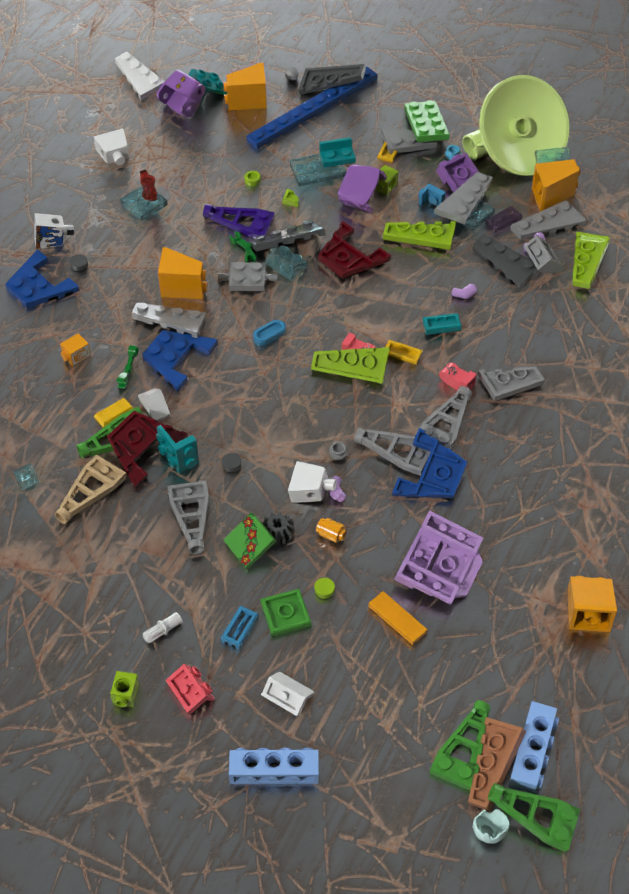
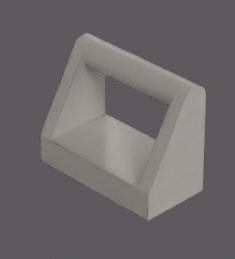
M538 235L524 245L536 268L541 273H561L564 271L550 245Z

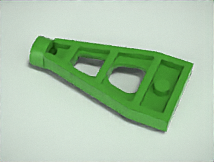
M136 407L121 414L88 440L77 444L76 448L81 458L114 451L110 444L101 446L98 441L109 435L133 411L143 414L140 408Z
M480 700L475 701L472 711L438 751L430 768V774L471 790L473 775L478 773L480 768L476 761L478 755L482 754L483 744H481L482 734H485V719L491 711L489 704ZM468 726L479 731L475 742L462 737ZM461 744L471 748V760L468 763L451 756V752L457 745Z
M497 783L492 785L488 794V800L494 802L544 843L563 852L569 850L580 812L579 808L559 799L508 789ZM515 799H520L530 804L527 816L514 809ZM541 807L553 812L549 828H544L534 819L536 808Z

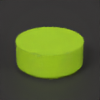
M248 171L244 175V182L248 186H257L261 182V175L257 171Z
M329 578L318 579L314 585L315 594L322 599L332 597L335 592L334 582Z

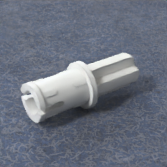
M175 612L166 619L157 621L156 625L143 632L144 640L147 643H151L160 636L167 635L168 631L183 623L182 618Z

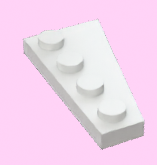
M128 52L115 58L116 65L123 75L126 76L127 81L131 83L135 93H138L140 100L157 92L165 82Z

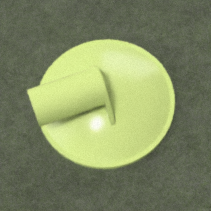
M529 75L512 76L499 82L488 93L480 112V129L465 135L462 144L465 153L468 154L471 160H476L489 154L491 159L505 171L519 176L534 175L535 164L558 161L564 153L569 138L568 113L557 91L547 82Z

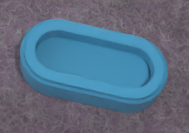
M273 320L258 328L253 333L254 343L264 346L282 337L286 333L285 323L281 320Z

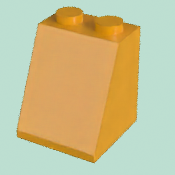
M263 62L226 75L227 82L223 83L224 92H227V94L224 95L225 104H228L229 111L267 108Z
M575 159L535 164L532 191L540 212L575 195L576 188H578V176L581 174L580 166H577Z
M163 247L158 269L161 297L203 299L204 292H207L208 283L204 281L206 280L207 273L203 269V262Z
M570 576L568 584L569 630L611 632L617 613L612 579Z

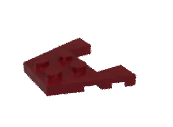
M344 221L340 223L339 229L333 233L330 242L326 243L318 255V261L341 278L351 276L391 260V255L382 248H378L369 256H366L345 240L354 234V228Z
M133 411L107 436V439L133 486L137 488L148 477V473L135 462L157 441V426L161 425L175 443L187 438L188 434Z

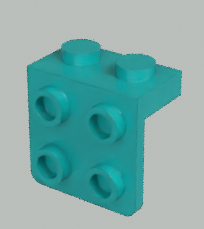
M191 69L188 75L205 86L202 100L207 91L223 95L227 94V92H224V84L218 74L205 72L201 69Z
M161 425L157 426L158 449L162 456L166 455L168 463L172 468H176L180 474L199 464L197 441L193 435L175 443Z

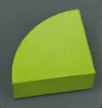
M287 189L282 199V204L299 207V198L294 194V191Z

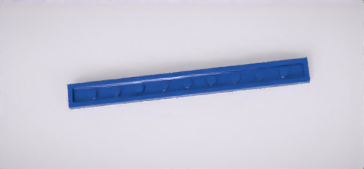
M366 67L363 80L328 88L246 136L247 141L258 149L375 81L377 73Z

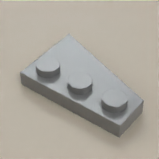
M381 128V134L384 142L386 141L389 154L396 150L397 153L434 149L437 146L436 141L417 142L411 130Z

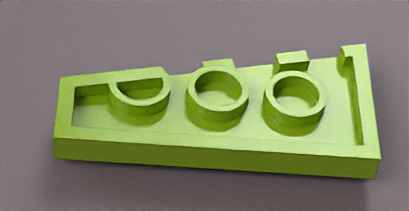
M435 221V224H425V222H418L416 224H409V222H386L383 239L450 250L456 221H450V224H442V221Z
M576 231L573 286L591 288L610 243V237Z
M390 347L314 351L311 370L383 384Z

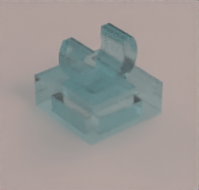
M31 463L13 471L21 490L40 482Z

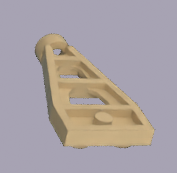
M96 455L80 472L61 503L60 508L54 513L55 517L61 523L66 524L74 515L115 490L127 478L126 472ZM92 476L104 483L94 491L85 486L88 478ZM78 491L88 496L80 503L73 500Z

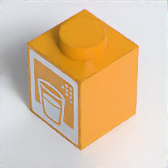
M79 333L60 343L62 358L72 366L91 356L89 343Z

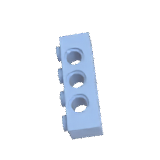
M534 701L531 702L524 727L526 733L518 749L509 788L527 790L531 794H535L536 787L541 789L544 775L540 774L541 768L546 769L549 756L545 755L546 749L552 748L554 736L550 734L552 729H557L559 717L555 716L557 708ZM536 727H542L545 731H539ZM531 746H536L540 750H533ZM530 765L533 766L535 769L529 770L525 766Z
M245 748L230 750V784H319L318 750L312 748H303L301 750H292L290 748L247 750ZM297 762L300 763L301 766L293 767L292 764ZM249 763L257 764L255 767L247 766ZM271 763L279 764L277 767H270L269 765Z

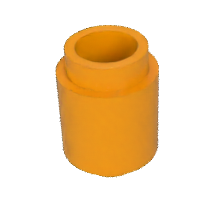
M321 518L316 526V532L319 533V536L335 543L343 541L347 534L345 525L330 518Z

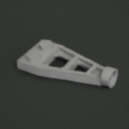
M460 386L456 393L423 421L419 428L423 429L430 437L437 439L445 448L451 450L456 443L472 391L468 387ZM450 407L459 410L456 418L445 412ZM439 420H444L452 425L448 433L433 426Z
M358 428L354 438V442L365 445L401 469L421 476L431 453L430 451L413 446L415 436ZM377 440H390L391 444L388 449H384L376 444ZM397 444L411 446L412 449L408 457L403 458L394 452L395 446Z
M206 480L167 486L170 507L188 542L189 553L193 555L203 553L205 550L203 540L209 505ZM199 503L198 511L185 514L181 507L182 504ZM199 520V528L188 529L186 521Z

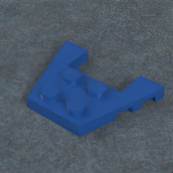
M36 250L5 284L6 289L26 308L48 302V299L52 297H64L65 293L71 291L73 293L80 291L79 286L70 278L56 286H53L37 269L47 264L48 258L39 250Z
M162 330L142 353V356L156 372H159L179 392L188 379L186 375L175 371L176 367L192 348L209 355L218 345V341L214 338L202 336L194 338L190 334Z
M419 428L413 441V446L430 451L431 453L419 482L414 483L398 477L392 495L400 497L454 498L467 467V461L449 448H445L437 439L430 437L423 429Z

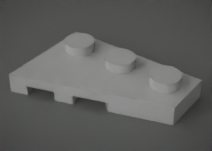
M537 367L514 368L510 371L495 369L494 372L478 370L479 378L494 401L544 385L545 382Z

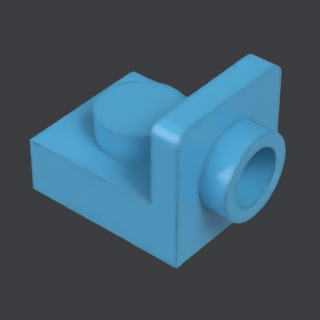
M428 184L419 191V205L422 206L426 201H429L438 206L445 200L446 192Z

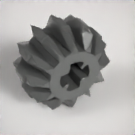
M280 511L278 515L271 512L270 517L265 516L264 522H262L275 538V546L278 542L284 545L286 540L291 541L292 535L295 533L293 519H289L288 514L282 516Z

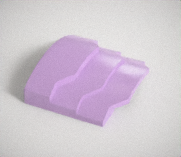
M429 510L394 580L411 589L414 587L430 596L433 595L451 605L454 599L467 596L483 563L478 551L483 537Z

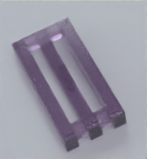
M510 206L488 218L485 225H490V229H494V232L497 234L522 220L523 215L513 206Z

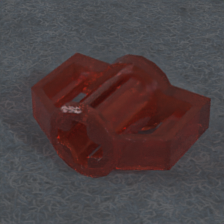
M146 169L140 171V183L143 187L142 197L150 202L156 201L155 177L149 175Z

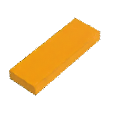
M384 591L368 603V607L411 645L417 643L427 634L428 629Z

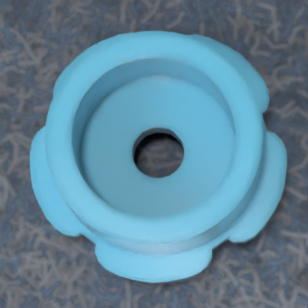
M449 145L445 151V155L449 159H452L457 154L461 155L460 148L457 145Z

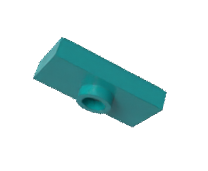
M458 313L423 317L422 320L426 335L461 331L462 328Z

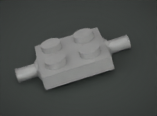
M231 262L229 273H218V281H228L229 291H265L267 281H278V274H267L266 263Z

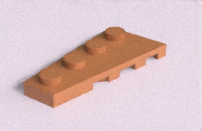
M486 717L485 734H482L481 744H483L482 754L478 755L476 761L480 768L478 773L473 775L468 802L475 807L491 811L494 802L488 800L489 791L494 783L502 786L526 731L522 727Z

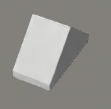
M154 388L138 395L149 417L158 422L171 416L161 389Z

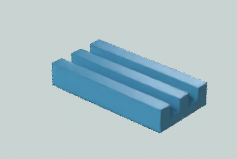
M240 606L221 636V642H228V645H234L237 649H240L259 618V613ZM243 612L246 613L241 622L239 623L234 634L230 638L229 635L232 632L238 620L240 619L241 615L243 614ZM252 616L248 624L244 628L243 632L241 633L240 637L238 638V640H236L238 635L242 631L243 627L245 626L246 622L248 621L249 617Z

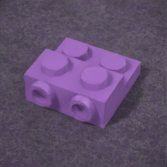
M467 153L457 154L449 161H442L436 170L444 185L448 184L453 193L475 173L479 172Z

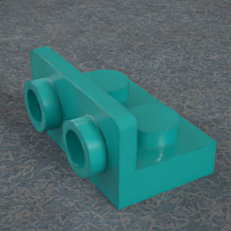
M351 137L319 142V155L324 168L356 163Z

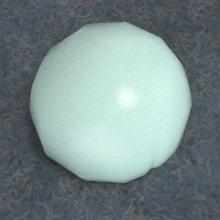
M495 809L493 812L483 810L474 818L472 828L479 840L495 844L505 838L509 830L510 821L507 815L499 809Z

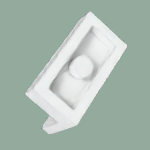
M278 672L269 676L261 695L298 716L301 714L306 700L312 697L315 692L287 675Z

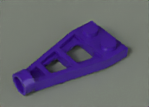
M205 204L203 217L210 218V220L245 236L255 238L260 235L267 236L274 220L275 212L256 208L216 207L211 204ZM224 214L236 215L233 221L223 218ZM247 216L253 217L254 220L251 226L247 227L239 223L240 218Z

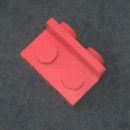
M183 664L165 681L186 712L192 714L206 700L212 702L215 698L211 694L213 690L210 685L203 682L200 678L202 676L201 672L195 666L191 667Z

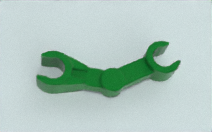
M235 231L236 238L229 235L232 244H239L244 248L246 252L245 263H248V260H253L255 263L256 256L252 251L251 243L243 240L241 234Z
M130 345L128 348V362L124 372L116 380L119 383L117 388L125 389L127 385L128 375L131 374L133 369L134 357H137L139 352L137 346Z

